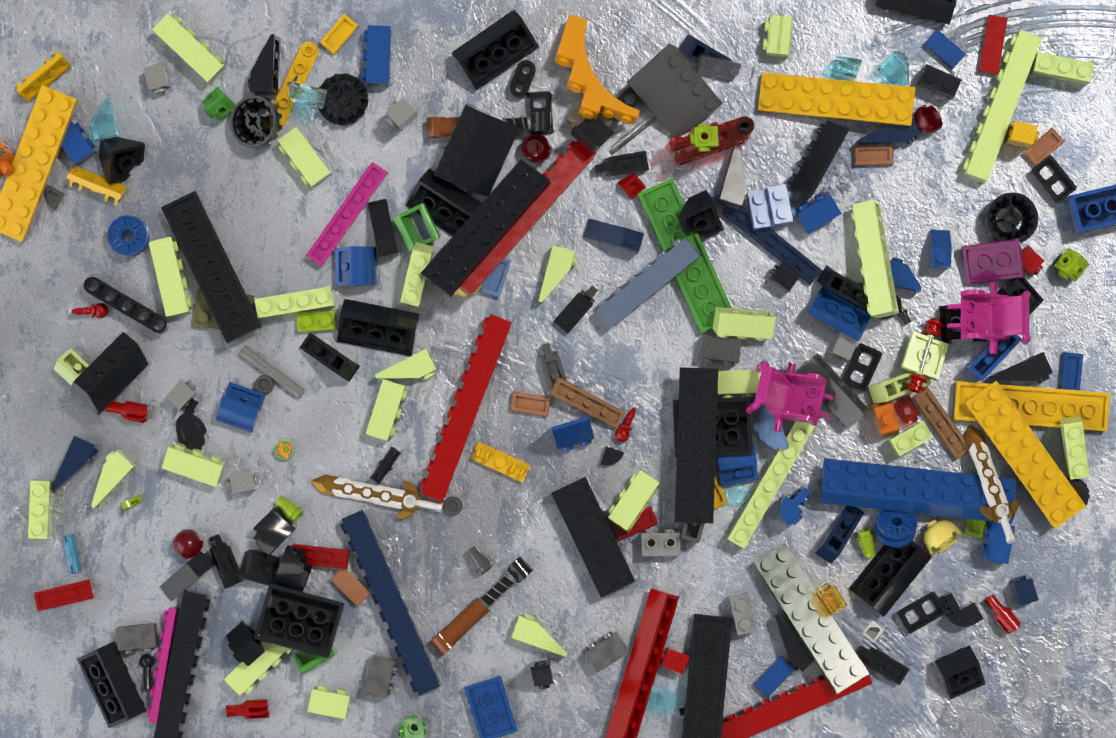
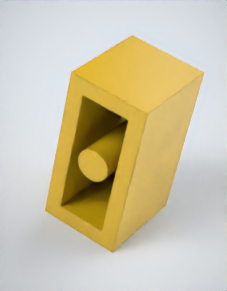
M1019 121L1012 122L1008 126L1005 144L1025 149L1029 148L1038 141V126Z

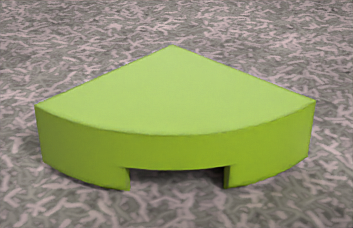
M139 494L121 503V506L124 510H128L143 502V498Z

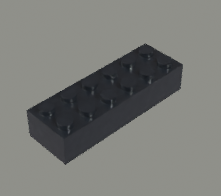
M588 475L553 491L551 494L600 597H604L636 582V575Z

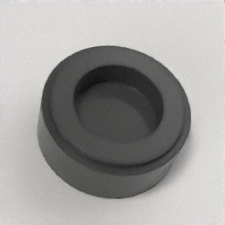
M261 375L255 381V389L258 392L269 394L274 389V380L267 375Z
M448 497L443 503V509L448 515H457L462 510L463 505L458 497Z

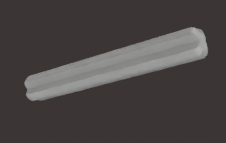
M244 346L241 349V356L296 397L300 398L304 394L305 390L250 348Z

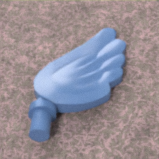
M754 396L750 398L751 404L755 401ZM761 405L754 418V431L759 433L760 440L764 441L774 450H779L780 448L787 450L789 444L785 436L783 423L781 432L773 431L775 417L768 412L769 410L764 405Z

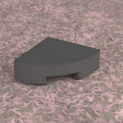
M47 184L45 190L47 202L51 208L57 211L65 193Z

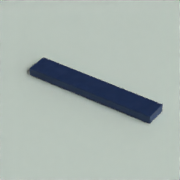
M726 206L721 212L725 218L781 263L798 273L800 278L809 285L821 273V268L771 228L753 230L750 211L745 207L741 206L737 210Z

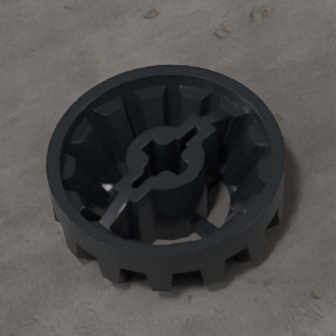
M337 73L326 78L322 85L319 86L316 102L320 113L327 121L338 126H348L358 122L365 115L369 104V96L364 84L357 77L348 73ZM338 86V91L334 93L333 97H329L330 91ZM346 86L353 90L355 96L349 95L346 91ZM342 92L345 98H347V100H344L343 108L341 102L338 100L339 98H341ZM329 100L334 101V103L338 107V111L330 106ZM355 100L353 106L347 110V108L351 104V101Z
M257 95L241 99L233 108L230 117V128L234 138L240 144L252 148L271 145V140L278 138L277 130L282 128V125L279 124V119L282 118V115L277 111L278 106L272 103L271 99ZM266 110L269 114L266 116L259 114L258 111ZM270 117H272V121H273V124H272V128H271V129L269 128V124H270L269 118H270ZM256 131L257 133L261 134L262 136H257V135L254 134V132Z
M1011 192L998 196L990 203L985 212L984 222L988 229L987 232L995 238V241L1020 238V243L1033 235L1038 225V212L1034 203L1020 193ZM1005 207V213L1002 214L1001 219H996L998 212ZM1010 214L1012 218H1015V221H1013L1012 223L1010 221H1007V217H1009ZM1023 220L1021 227L1017 230V225ZM997 222H1001L1007 228V233L998 227Z

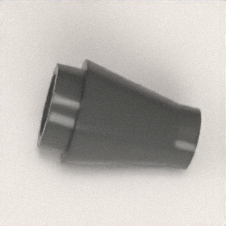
M475 546L466 552L476 573L483 575L492 568L491 560Z

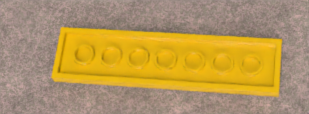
M762 72L758 111L911 126L916 87Z
M46 85L41 86L12 162L15 171L11 176H7L0 194V233L25 242L79 99Z
M956 381L953 419L977 421L964 403L990 384ZM999 384L1028 425L1061 428V418L1079 416L1083 421L1084 430L1108 431L1110 393Z
M994 381L964 403L1054 529L1087 507L997 381Z

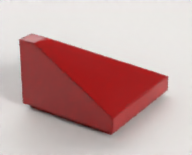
M635 173L617 182L631 200L646 188Z

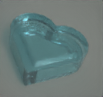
M736 483L725 493V498L730 504L737 502L746 504L750 499V493L741 483Z

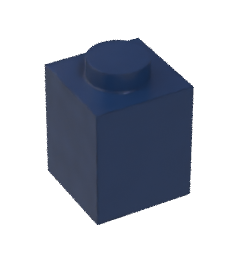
M1022 575L1015 577V581L1011 582L1017 605L1021 606L1039 600L1031 577Z

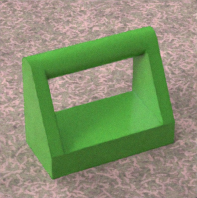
M424 203L393 217L409 252H412L416 242L428 245L440 238L439 232ZM418 210L432 236L424 241L421 240L410 217L411 214Z
M334 645L329 659L338 653ZM304 652L295 655L298 668L302 674L328 660L327 658Z

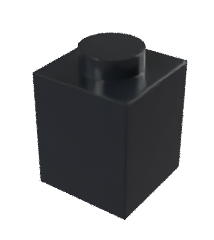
M783 263L779 266L775 264L769 273L772 275L770 280L787 292H790L800 278L798 273Z

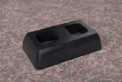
M528 92L526 95L528 116L533 112L551 113V132L538 134H553L555 129L552 92ZM535 97H545L546 107L535 108L533 99Z
M1051 155L1032 169L1034 176L1056 203H1060L1077 189V186ZM1048 165L1054 174L1045 180L1041 176L1040 170ZM1058 180L1066 187L1059 195L1052 190V185Z
M860 343L843 381L847 385L865 392L882 357V352ZM862 352L872 356L869 366L858 361ZM854 370L865 374L861 383L851 380Z
M932 591L902 608L897 614L907 632L911 634L944 615L946 610L937 594ZM928 600H931L936 608L930 614H926L922 608V604ZM914 609L919 616V620L910 624L905 614Z

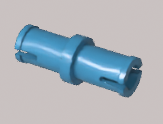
M75 534L62 536L66 550L65 558L67 557L70 574L82 572L79 560L80 551L77 550Z

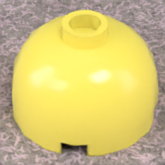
M933 520L926 526L928 529L923 536L924 546L931 556H935L934 552L938 550L939 553H942L958 541L956 537L958 535L961 537L963 533L951 521L941 520L937 522Z

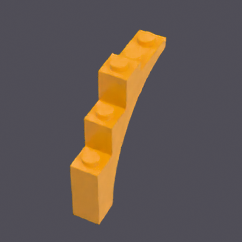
M569 14L554 62L563 67H572L566 88L575 93H584L578 114L587 119H597L600 113L606 118H615L621 120L624 124L635 125L640 110L630 107L615 98L602 86L590 66L585 49L587 20Z

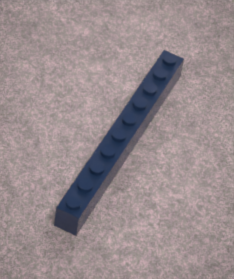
M363 509L343 518V523L340 524L344 534L348 533L350 541H348L352 552L356 551L358 558L356 562L359 569H364L366 574L364 576L367 587H372L374 593L371 596L375 605L379 604L382 610L379 612L380 617L389 626V629H387L388 635L397 644L394 647L398 657H402L405 662L402 666L406 675L410 674L412 678L410 685L414 693L418 692L420 696L440 687L439 678L365 510Z

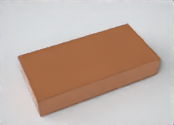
M1052 127L1038 139L1037 143H1034L1024 151L1023 154L1036 166L1065 141Z
M893 145L854 146V166L893 165Z
M513 392L510 411L548 416L551 397Z
M340 569L330 579L356 606L371 594L348 569Z

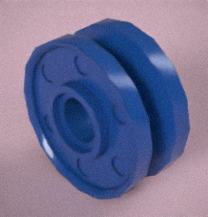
M125 215L118 217L111 223L108 228L107 238L114 251L122 255L134 256L139 255L146 249L150 241V232L144 221L135 216ZM127 231H132L133 238L130 241L125 239Z
M881 510L877 516L875 534L885 545L891 547L907 546L915 537L917 518L914 513Z

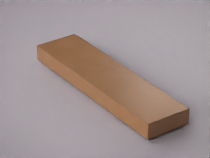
M557 377L549 393L615 429L618 428L626 413Z
M926 387L925 391L914 395L912 400L955 460L969 452L965 438L930 389Z

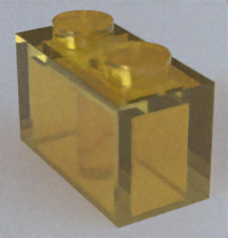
M825 583L817 588V596L831 616L847 606V603L834 584Z

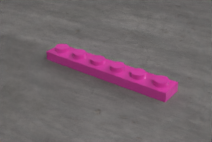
M371 162L306 255L323 267L388 172L374 162Z
M169 607L168 611L165 610L163 622H166L165 630L162 629L160 641H163L162 649L159 648L157 652L159 666L158 668L155 667L153 679H156L155 687L152 686L150 698H153L152 706L149 705L147 710V717H150L149 722L157 723L177 622L179 610L177 607Z

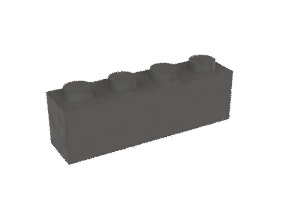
M818 353L797 371L798 374L808 375V373L819 374L827 380L825 393L832 395L834 399L833 401H829V399L823 400L825 407L837 416L838 421L848 429L868 412L869 408Z

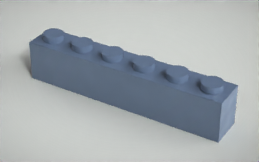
M679 238L672 244L673 249L669 252L664 250L657 256L658 261L654 264L652 262L648 263L642 268L644 271L639 276L637 274L633 275L627 280L629 284L626 287L620 286L613 292L614 296L611 299L605 298L598 304L599 308L596 312L610 329L701 257L687 238L684 240Z

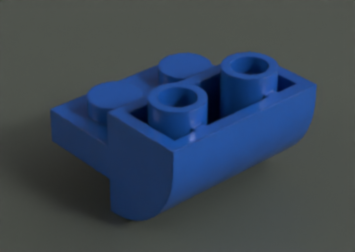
M350 246L335 248L336 286H377L376 247Z
M229 382L225 395L222 397L216 421L253 433L266 394Z
M753 441L752 455L716 456L721 486L758 480L757 458Z
M801 486L790 499L785 495L780 498L778 512L781 519L789 526L792 524L796 525L803 518L801 516L803 511L798 505L803 506L810 499L808 496L810 491L804 486Z

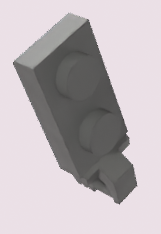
M546 343L541 345L544 355H541L540 358L551 391L557 377L565 381L567 379L557 351L552 352L550 344Z

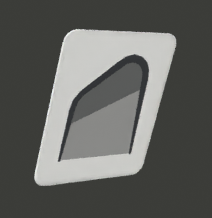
M872 621L862 634L874 643L884 629L875 621Z

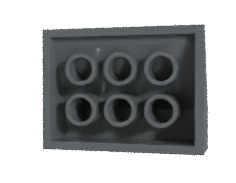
M668 44L627 81L628 85L674 139L707 118L723 104L678 48L672 44Z

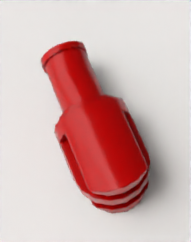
M128 400L124 404L113 401L105 409V412L121 414L123 419L141 423H145L148 420L147 404Z
M994 593L989 596L984 602L994 612V620L1003 631L1012 633L1018 630L1020 622L1009 607H1003Z
M268 699L245 700L241 705H226V717L244 716L246 719L269 718Z

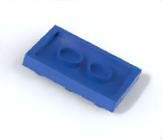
M823 286L808 313L856 341L860 340L871 318V314L868 311Z
M501 675L464 687L479 738H498L518 731Z

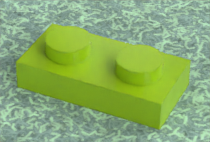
M335 310L296 313L298 332L336 330Z

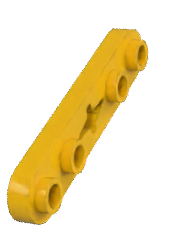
M309 41L301 45L274 101V104L278 106V113L282 115V118L279 119V124L282 125V128L286 125L318 58L319 49L313 42ZM297 76L296 85L298 88L293 89L290 95H288L290 91L288 84L293 83ZM270 117L269 127L272 128L273 121L272 117Z

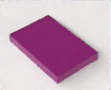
M1020 238L961 246L967 284L1025 277Z

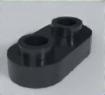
M523 60L517 65L510 83V92L514 97L522 98L527 95L536 73L535 65L531 61ZM525 67L530 69L528 74H524L522 71ZM521 85L523 90L521 92L516 91V86Z

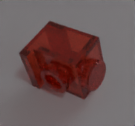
M905 395L893 403L895 413L902 424L908 423L910 426L919 420L917 416L920 415V412L910 395ZM907 407L911 410V413L909 415H906L904 413V410Z

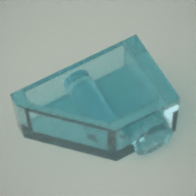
M894 51L877 70L893 85L909 86V63L906 61L907 57L900 51L898 53Z
M837 56L836 60L832 59L829 71H832L830 76L840 80L854 81L862 60Z
M295 83L290 90L291 102L323 109L327 90Z
M105 98L93 116L91 126H89L91 138L94 137V140L97 142L120 137L111 98Z
M652 686L647 705L676 712L680 693L676 690Z

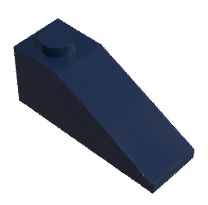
M689 34L679 48V51L729 81L733 80L741 66Z
M912 117L911 126L887 124L860 138L857 142L859 145L902 144L904 142L910 144L918 140L917 136L921 132Z
M589 218L583 237L639 253L644 233Z
M74 436L51 489L59 490L90 464L92 460H95L99 452L97 449L98 444L79 436Z
M845 506L815 554L831 564L842 552L864 512L857 507Z

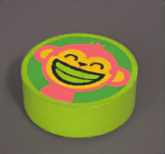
M280 441L275 446V454L282 460L289 459L294 454V446L289 441Z

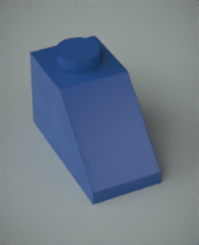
M931 229L928 268H951L952 245L950 230Z
M892 258L890 264L894 287L920 292L922 287L908 264H904L902 259Z

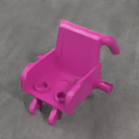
M997 282L989 283V293H985V290L961 291V304L947 305V309H961V323L947 324V328H961V340H988L990 343L989 354H998L999 340L1009 339V336L1022 335L1021 343L1026 345L1031 340L1029 333V297L1031 294L1027 290L1021 296L1009 297L1008 295L997 294Z
M762 361L756 366V371L761 372L755 401L746 408V413L751 414L760 408L761 405H764L769 410L768 412L775 417L773 428L775 432H781L784 420L806 422L817 426L819 418L824 417L829 420L830 417L829 414L820 411L822 401L826 399L833 401L834 399L832 395L825 393L827 380L823 376L815 373H808V375L794 373L796 366L794 363H788L787 371L780 372L774 367H770L767 361Z

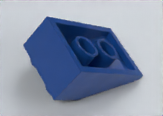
M589 416L551 427L557 449H562V452L574 449V444L580 443L581 446L591 444V439H595Z

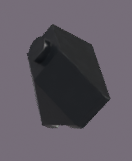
M120 137L100 140L99 159L108 184L126 181L130 176L129 172L136 165L139 166L144 161V142Z
M707 190L689 197L678 215L682 230L687 234L692 232L699 234L700 237L707 238L724 230Z

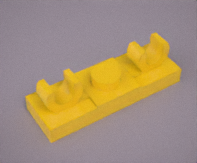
M54 51L55 56L51 60L46 58L47 63L42 65L30 77L25 76L26 81L21 85L16 83L17 92L27 102L39 94L42 85H50L72 66L60 52Z
M74 166L68 172L66 178L70 180L69 187H72L76 182L79 184V191L86 187L92 192L106 194L104 197L106 202L110 196L115 199L114 205L119 203L128 188L119 183L108 184L105 177Z
M479 441L470 458L520 482L524 481L531 466Z

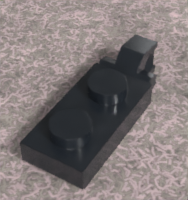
M646 151L610 156L603 159V164L595 165V172H606V176H617L649 170Z
M592 285L587 292L581 290L580 293L578 292L553 322L568 334L593 306L592 304L595 300L592 297L598 289Z
M219 534L208 538L212 547L209 548L210 554L224 588L226 589L242 582L239 580L240 570L230 545L228 546L226 542L223 543Z
M860 645L857 650L859 654L865 657L863 662L898 685L902 683L910 670L877 648L871 647L868 650Z

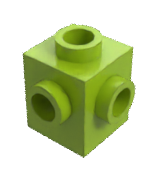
M709 123L698 124V127H694L693 132H690V143L694 144V149H699V152L711 151V148H717L719 146L718 126H709ZM705 135L707 140H703L701 136Z
M1068 247L1054 266L1059 270L1058 275L1063 279L1068 280L1069 278L1076 282L1089 266V263L1081 254Z

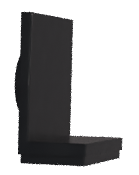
M597 117V119L586 118L578 126L575 125L571 135L593 154L615 132Z
M256 550L245 551L239 580L242 582L249 580L267 586L273 584L280 557Z

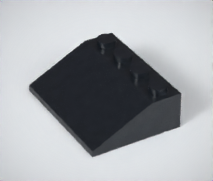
M467 103L434 175L488 197L520 127Z
M750 397L717 399L716 456L752 455L751 414L746 413V408L750 405ZM672 400L675 458H677L679 400Z
M269 584L254 639L329 659L342 619L344 603Z

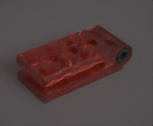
M742 116L722 124H718V122L709 124V126H718V136L724 135L725 139L719 141L717 148H711V151L699 152V149L694 148L692 151L687 152V149H684L694 145L690 143V132H693V130L689 131L688 136L682 137V135H677L670 138L671 140L667 145L669 154L678 151L672 160L674 168L733 148L735 145L747 143L749 136L754 130L753 120L750 117ZM705 135L701 136L703 140H707Z

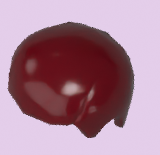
M925 104L917 108L914 119L922 132L930 134L941 129L943 122L936 108L932 105L925 107Z
M538 133L529 134L523 139L521 145L523 156L533 163L544 162L549 158L552 151L548 139Z
M184 529L174 537L172 541L173 550L184 559H190L201 551L203 539L196 531Z

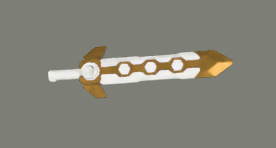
M969 425L965 441L989 507L980 506L981 513L990 521L994 520L995 523H1001L1007 543H1014L1016 538L1013 535L1009 521L1017 512L1018 502L1015 499L1010 505L1008 504L984 435L975 427Z
M326 474L311 481L323 494L404 509L396 516L398 519H406L413 515L418 507L437 510V512H442L443 503L421 500L417 488L410 481H403L407 491L352 481Z

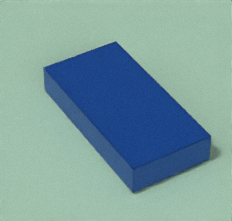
M938 29L924 44L952 69L966 55Z
M1063 352L1059 389L1080 391L1083 354Z
M780 656L754 685L769 697L794 669Z

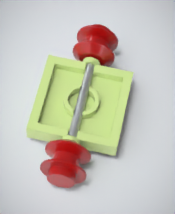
M930 318V320L925 321L928 325V328L923 329L926 335L915 331L911 332L901 368L915 373L909 375L912 381L906 384L909 390L914 393L925 391V388L922 386L923 383L928 382L925 377L935 381L939 379L949 344L934 339L942 335L939 329L944 328L941 321L936 318Z

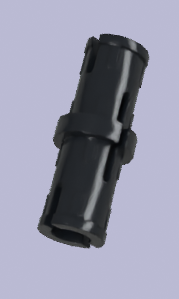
M391 446L383 460L378 462L379 466L370 476V479L380 485L387 472L393 469L392 465L401 455V452Z

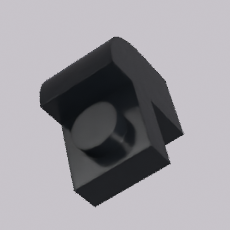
M951 592L942 595L944 607L947 611L951 610V613L945 615L951 623L960 627H969L984 619L975 602L970 601L959 607Z

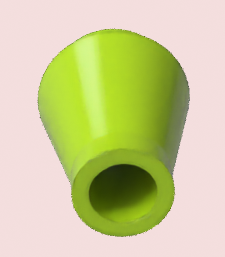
M283 495L276 500L275 505L278 506L288 521L295 523L303 515L301 507L286 499Z
M865 528L857 531L856 539L864 553V557L870 558L875 556V536L872 529Z

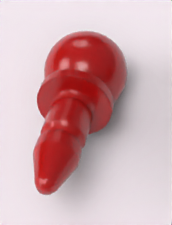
M98 303L95 306L91 304L90 308L78 307L72 309L71 313L76 315L90 314L91 318L94 316L104 318L109 310L104 303Z
M634 407L628 412L624 424L620 423V428L615 431V438L619 442H626L630 437L629 431H632V428L629 426L632 424L636 411Z

